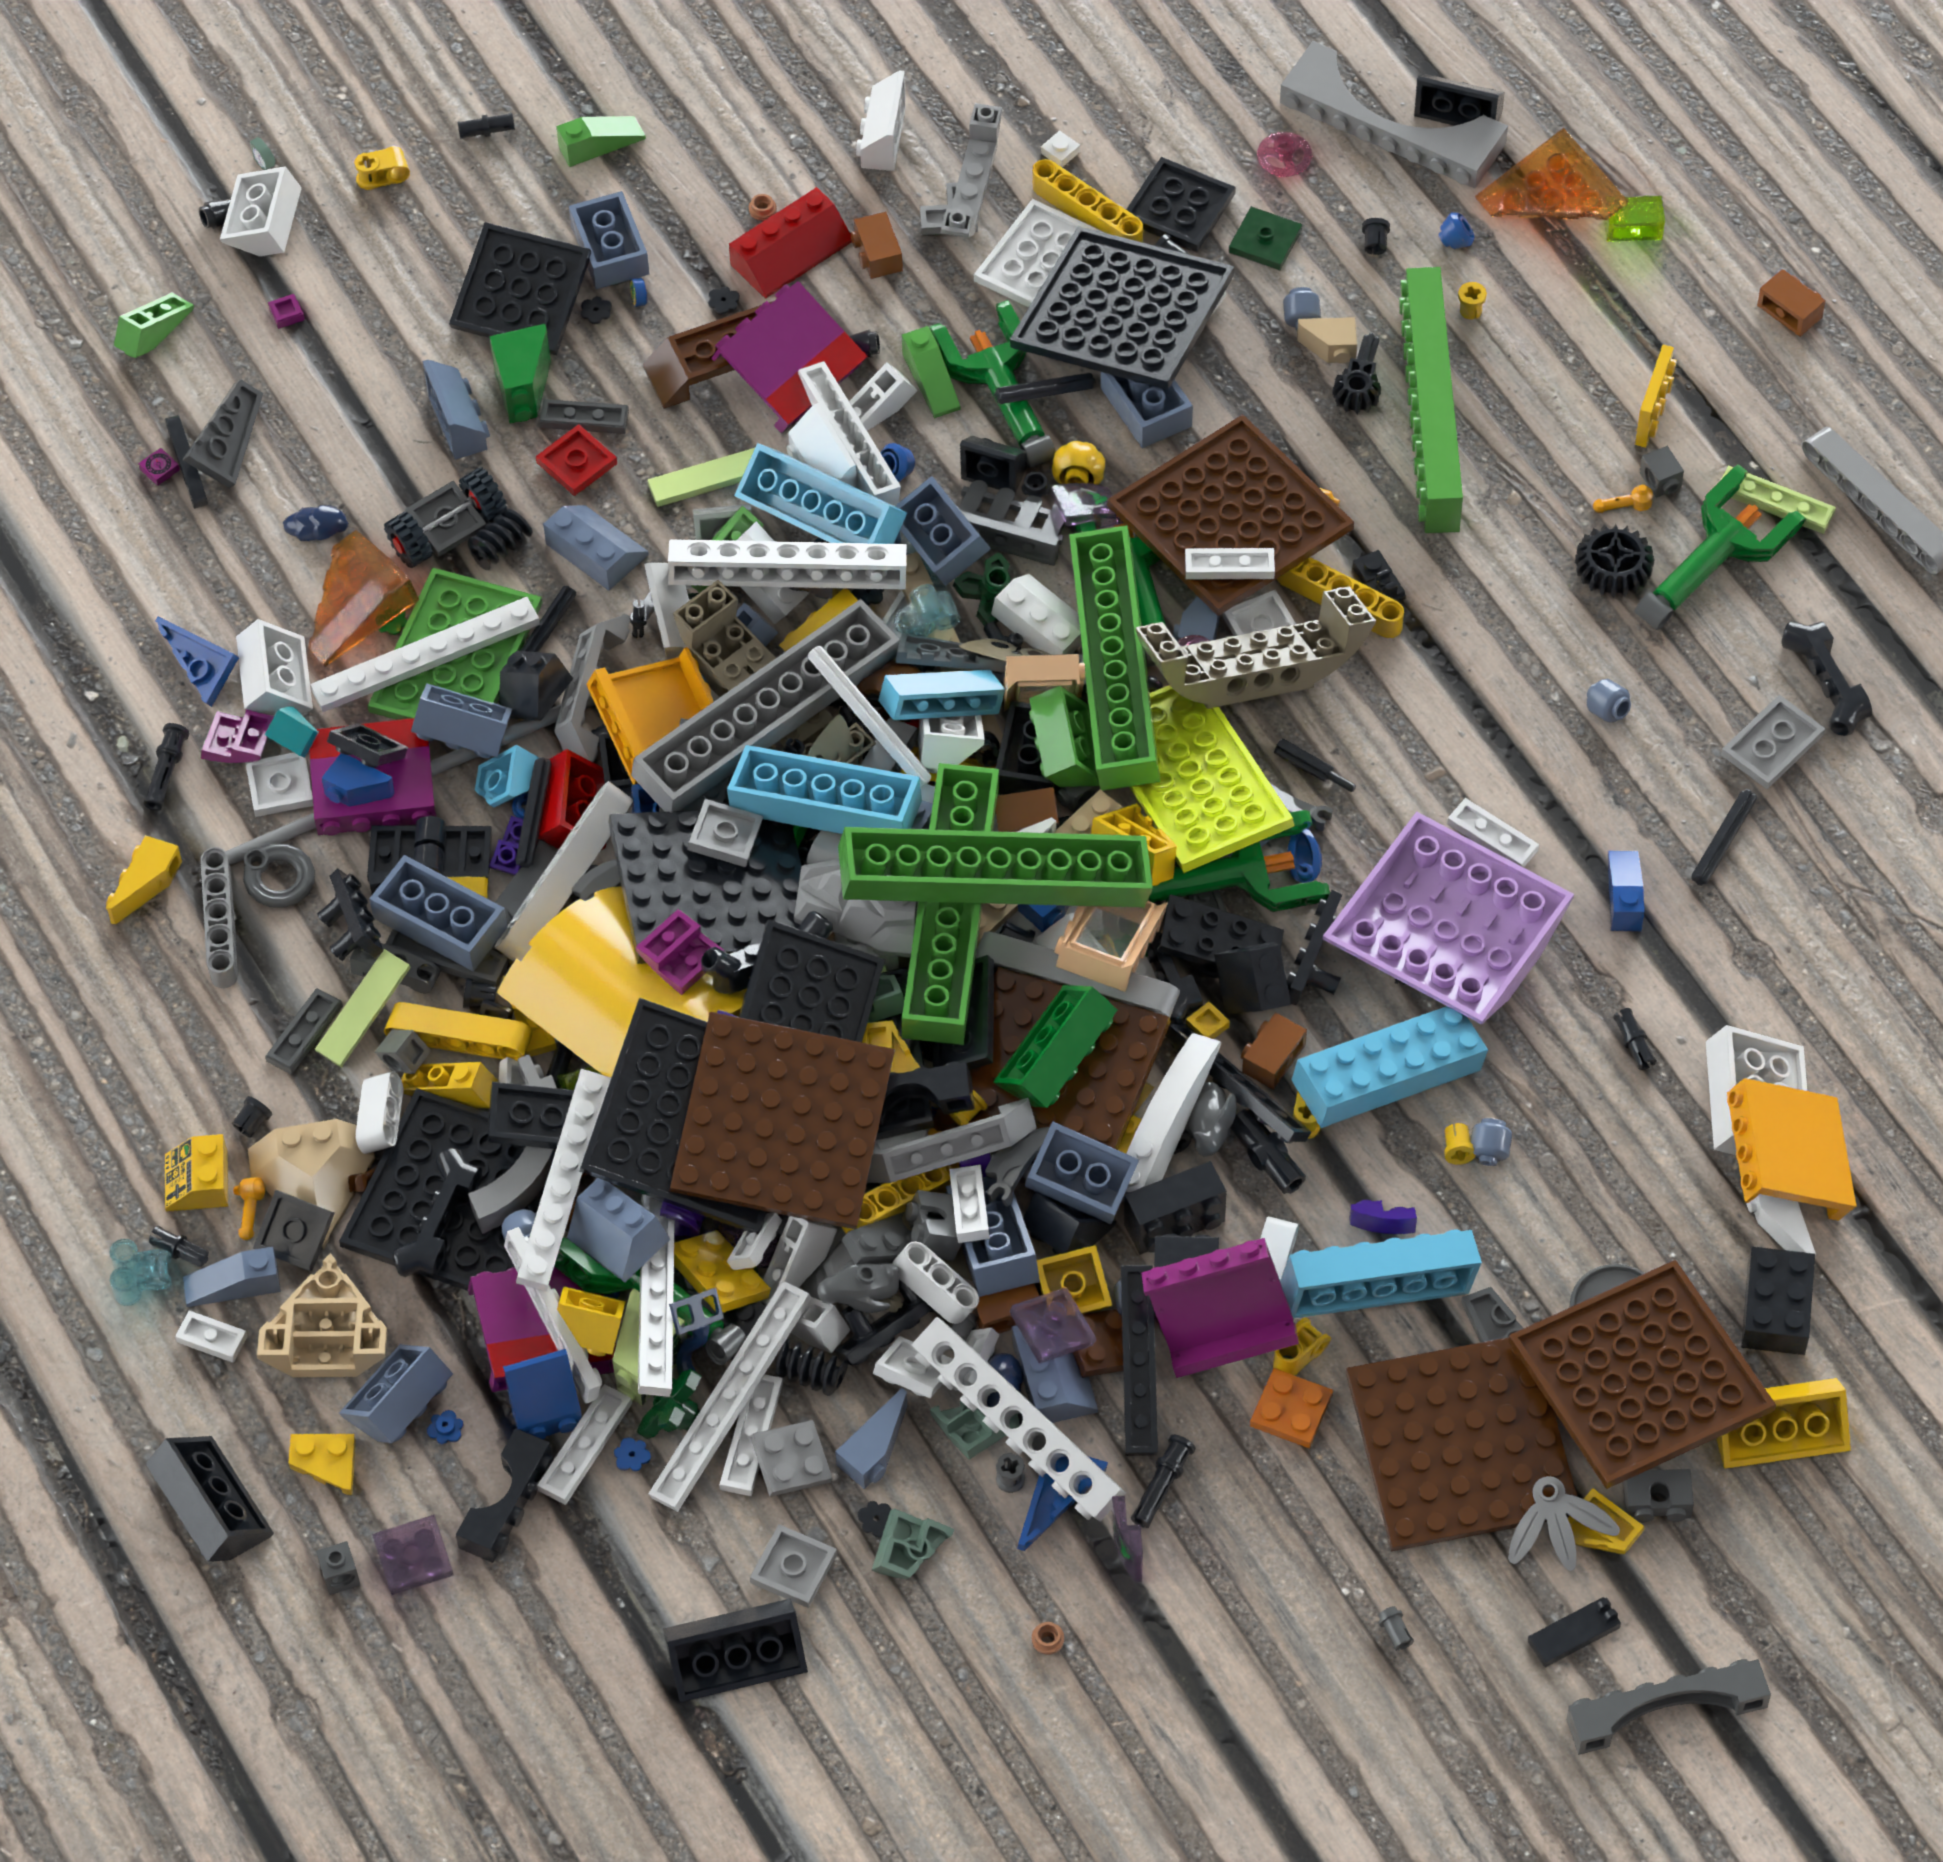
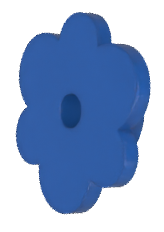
M446 1410L441 1415L435 1414L431 1417L432 1424L427 1427V1434L430 1438H436L439 1444H445L447 1441L457 1442L461 1438L460 1429L463 1428L464 1424L460 1418L456 1417L454 1411Z
M624 1438L620 1443V1447L614 1450V1456L617 1458V1467L623 1471L630 1468L632 1471H639L642 1467L641 1464H647L651 1459V1454L646 1449V1443L642 1440L636 1442L633 1438Z

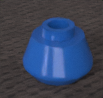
M1451 212L1440 226L1441 232L1438 233L1444 246H1450L1453 249L1469 247L1475 239L1473 230L1465 217L1456 212Z
M890 443L883 447L880 453L898 482L913 472L915 459L909 449L896 443Z

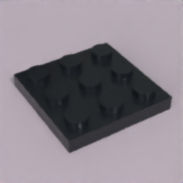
M1161 157L1126 210L1142 221L1144 231L1159 237L1167 234L1172 237V242L1198 252L1236 194V187Z

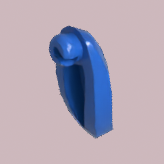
M1307 828L1300 834L1291 835L1287 852L1291 851L1293 854L1295 869L1289 870L1290 874L1296 881L1301 883L1311 882L1316 879L1322 867V854L1319 844Z

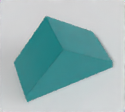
M289 706L277 710L265 736L305 758L319 732L296 708Z

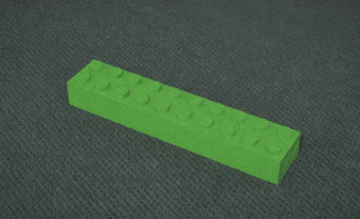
M1441 267L1406 268L1405 280H1400L1399 314L1403 315V320H1401V336L1405 337V342H1407L1403 343V359L1407 360V365H1405V381L1409 383V388H1407V403L1411 405L1409 425L1410 429L1413 428L1414 433L1411 436L1412 452H1415L1416 456L1413 466L1414 475H1417L1418 481H1416V498L1420 499V504H1418V521L1424 522L1425 533L1460 532L1463 493Z
M1128 526L1069 534L1094 756L1100 789L1103 791L1160 782L1145 651L1136 633V627H1141V618Z
M939 763L929 829L993 831L999 788V769ZM918 903L902 1013L903 1039L964 1045L983 903Z
M844 827L838 845L843 900L1144 908L1153 889L1146 836Z

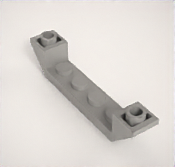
M977 103L974 105L969 124V142L951 209L947 208L941 228V233L968 238L975 234L997 151L1002 107Z
M627 614L598 623L579 635L570 669V674L574 679L565 689L554 730L563 751L569 749L591 762H594L598 755L599 737L581 727L586 717L584 714L586 704L591 697L586 684L594 670L598 669L597 662L603 648L608 651L626 641L629 635L628 626L630 622V616Z
M1025 1098L998 1106L999 1115L881 1150L878 1143H876L867 1183L895 1182L1014 1145L1037 1128L1029 1099Z

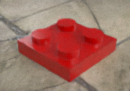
M578 424L536 455V463L573 496H576L616 466L617 457Z

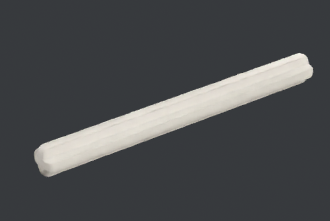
M821 646L812 649L809 652L808 659L903 771L908 775L920 777L921 787L925 786L931 779L930 773Z

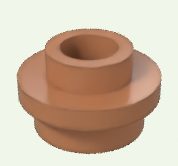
M758 194L749 203V213L754 219L766 220L776 214V203L767 194Z
M1052 1622L1041 1623L1032 1632V1644L1042 1654H1054L1064 1644V1633L1058 1625ZM1050 1636L1054 1640L1051 1643H1045L1042 1639Z

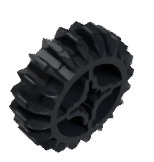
M1617 524L1612 529H1608L1603 525L1601 531L1593 528L1590 535H1584L1582 543H1579L1577 546V554L1575 555L1577 576H1581L1582 584H1589L1591 591L1599 589L1601 597L1606 592L1611 593L1613 598L1617 593H1621L1626 597L1628 591L1636 594L1639 586L1645 587L1647 579H1650L1652 576V567H1654L1652 546L1648 545L1647 537L1639 538L1638 530L1633 533L1629 532L1628 525L1624 529H1618Z

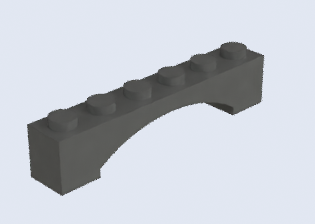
M1741 1659L1731 1663L1728 1667L1720 1669L1716 1667L1705 1668L1696 1675L1687 1677L1685 1675H1676L1669 1678L1666 1682L1655 1685L1651 1682L1637 1686L1635 1690L1623 1693L1621 1690H1615L1607 1693L1602 1698L1594 1700L1589 1698L1579 1699L1568 1707L1566 1720L1577 1753L1580 1755L1610 1747L1612 1736L1623 1726L1642 1715L1658 1709L1683 1704H1710L1733 1709L1737 1716L1768 1708L1771 1693L1759 1659L1752 1661Z

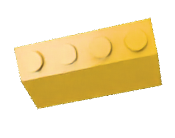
M1837 1378L1765 1388L1776 1404L1775 1411L1716 1438L1725 1469L1851 1451L1846 1389Z

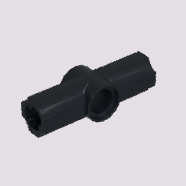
M1243 1109L1238 1112L1231 1125V1130L1247 1148L1248 1156L1253 1165L1260 1171L1265 1170L1283 1194H1291L1298 1190L1302 1183L1305 1182L1306 1175L1289 1156L1286 1144L1276 1137V1132H1270L1264 1124L1259 1122L1254 1117L1255 1113L1253 1111Z

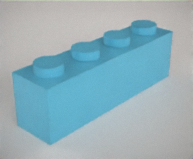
M991 670L885 675L878 701L893 720L999 714L1005 688Z

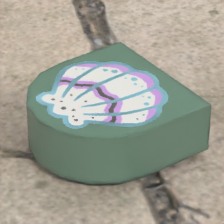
M259 137L251 140L253 159L263 170L274 167L275 158L264 141Z

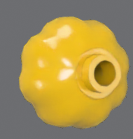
M1071 441L1067 445L1061 446L1055 452L1052 475L1065 490L1072 492L1080 489V486L1087 490L1093 489L1103 480L1105 458L1093 444Z

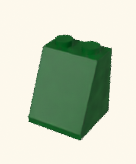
M541 324L489 336L494 371L509 424L537 418L551 365L546 325Z

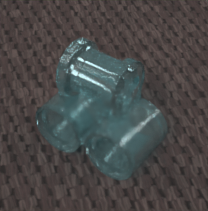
M924 584L918 586L910 593L911 603L896 613L894 626L900 633L927 637L936 629L946 630L956 626L960 622L961 616L948 591L936 592L933 585Z
M120 1239L112 1244L109 1253L114 1271L110 1275L109 1281L115 1300L123 1306L134 1305L142 1297V1290H163L171 1286L172 1278L168 1275V1264L171 1262L170 1252L162 1249L138 1252L137 1245L130 1239ZM131 1256L130 1259L121 1261L123 1257ZM125 1284H132V1285L129 1286L128 1288H125V1289L120 1288L121 1286H123V1285H125Z

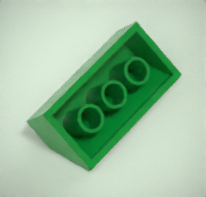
M1063 985L993 1082L998 1087L1021 1100L1028 1098L1030 1105L1033 1107L1048 1108L1059 1098V1091L1063 1085L1075 1076L1078 1071L1077 1066L1082 1059L1093 1051L1095 1041L1100 1034L1113 1023L1112 1018L1118 1009L1093 986Z

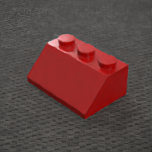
M565 749L549 759L552 762V768L538 837L560 849L593 798L605 784L603 768L569 749Z

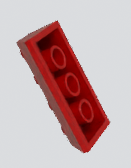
M816 187L729 243L730 265L766 299L784 285L791 283L852 243L851 234L835 204Z

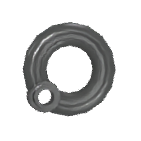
M271 844L263 848H252L244 855L243 882L247 892L258 903L270 908H286L298 904L310 893L315 883V868L310 857L300 848L289 844ZM274 861L291 863L297 871V880L294 885L283 891H274L267 888L263 884L261 874L267 870L269 863ZM254 862H260L261 865H260V866H252V863H254Z

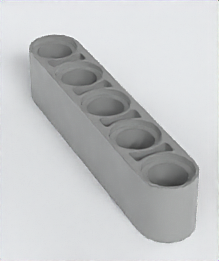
M212 847L201 855L206 963L212 983L218 988H228L234 985L238 978L232 872L227 853L219 847Z

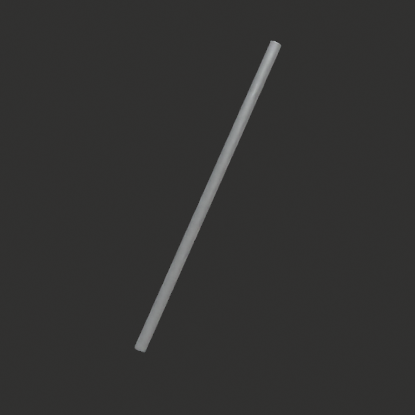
M592 696L587 702L585 709L595 705ZM561 704L550 708L541 721L523 720L507 727L501 746L557 722ZM463 747L461 750H455L431 761L432 777L474 759L478 755L474 753V750ZM314 813L225 851L230 866L244 860L245 853L252 848H263L271 844H281L315 829Z

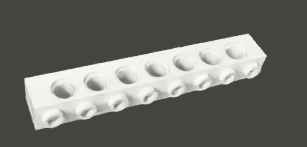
M670 540L668 585L710 586L719 580L724 586L906 590V544Z
M936 1317L911 1344L918 1351L914 1357L927 1369L933 1365L941 1373L937 1378L949 1390L956 1387L963 1394L960 1400L970 1410L974 1412L978 1408L985 1414L986 1417L982 1421L996 1434L999 1430L1003 1431L1009 1437L1005 1443L1018 1455L1024 1451L1032 1459L1028 1464L1039 1475L1043 1477L1047 1473L1055 1480L1051 1486L1064 1498L1068 1495L1072 1496L1078 1502L1074 1508L1087 1520L1093 1516L1101 1522L1126 1494L1116 1482L943 1320ZM948 1349H953V1361L946 1365L942 1364V1354ZM975 1370L977 1372L976 1382L973 1385L965 1386V1375L969 1371ZM993 1392H999V1403L994 1407H988L987 1397ZM1021 1413L1023 1416L1021 1426L1011 1429L1009 1425L1010 1418L1014 1414ZM1038 1435H1044L1046 1438L1045 1446L1041 1450H1033L1032 1442L1034 1438ZM1067 1456L1069 1459L1068 1468L1063 1472H1057L1055 1469L1056 1461L1060 1457ZM1090 1478L1092 1481L1091 1490L1086 1494H1080L1078 1491L1080 1481Z

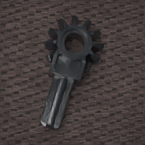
M1374 333L1363 336L1357 359L1351 358L1348 369L1345 368L1342 375H1337L1335 378L1332 395L1333 398H1336L1337 407L1344 406L1345 413L1350 410H1354L1357 415L1360 410L1369 413L1371 406H1377L1379 402L1381 386L1378 383L1374 359L1380 340Z

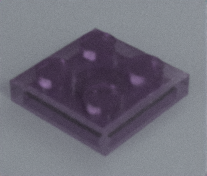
M1067 1287L1012 1305L1009 1311L1039 1364L1093 1346L1096 1341L1095 1335Z
M435 1515L372 1534L391 1595L454 1576Z

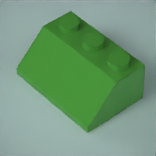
M1057 686L1029 698L1031 705L1029 715L1035 726L1037 735L1035 737V744L1041 755L1042 763H1040V770L1045 779L1050 780L1059 787L1100 786L1096 772L1089 705L1062 686Z

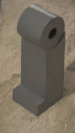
M381 943L383 950L389 951L411 967L400 984L423 994H428L432 991L441 972L437 965L417 955ZM358 946L350 956L351 973L363 977L364 973L367 974L378 957L373 958Z

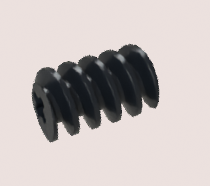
M506 509L503 511L502 516H497L492 523H488L485 526V530H479L476 536L469 538L468 548L477 564L484 570H490L491 567L488 560L493 564L499 563L497 553L502 557H506L508 553L505 546L514 551L516 549L514 540L522 544L525 541L522 533L531 537L533 531L529 523L519 513Z
M788 1338L784 1342L777 1358V1376L783 1378L788 1374V1379L791 1382H796L799 1379L801 1386L807 1387L811 1383L812 1390L818 1392L823 1387L824 1395H832L840 1387L845 1377L848 1361L844 1360L838 1367L836 1366L837 1356L833 1355L828 1362H825L824 1351L821 1350L815 1358L813 1357L814 1347L809 1346L805 1353H802V1343L798 1341L792 1349L790 1348L791 1338Z

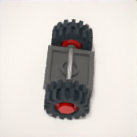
M480 467L459 479V487L454 480L407 507L405 512L384 524V530L388 534L387 539L392 543L390 544L391 547L396 550L397 556L401 557V561L404 564L406 563L407 567L413 568L432 557L433 552L437 557H440L467 541L470 537L475 536L479 530H485L487 523L494 520L497 516H501L503 511L507 509L505 505L506 500L502 497V491L498 489V484L493 481L491 474L488 475L487 470H483V467Z

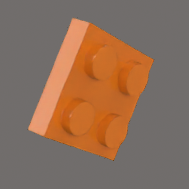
M1273 1368L1250 1420V1427L1310 1449L1333 1396V1389Z

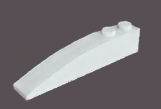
M823 361L799 369L798 374L811 405L820 404L856 464L857 489L896 506L899 503L901 486L826 363Z
M1192 1033L1178 1053L1153 1096L1126 1153L1139 1159V1162L1125 1194L1163 1179L1219 1051L1220 1041Z

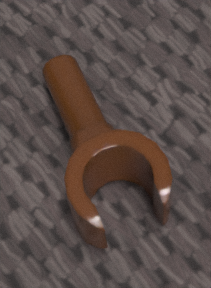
M376 1167L365 1173L350 1175L348 1177L350 1193L365 1191L368 1185L367 1180L371 1179Z

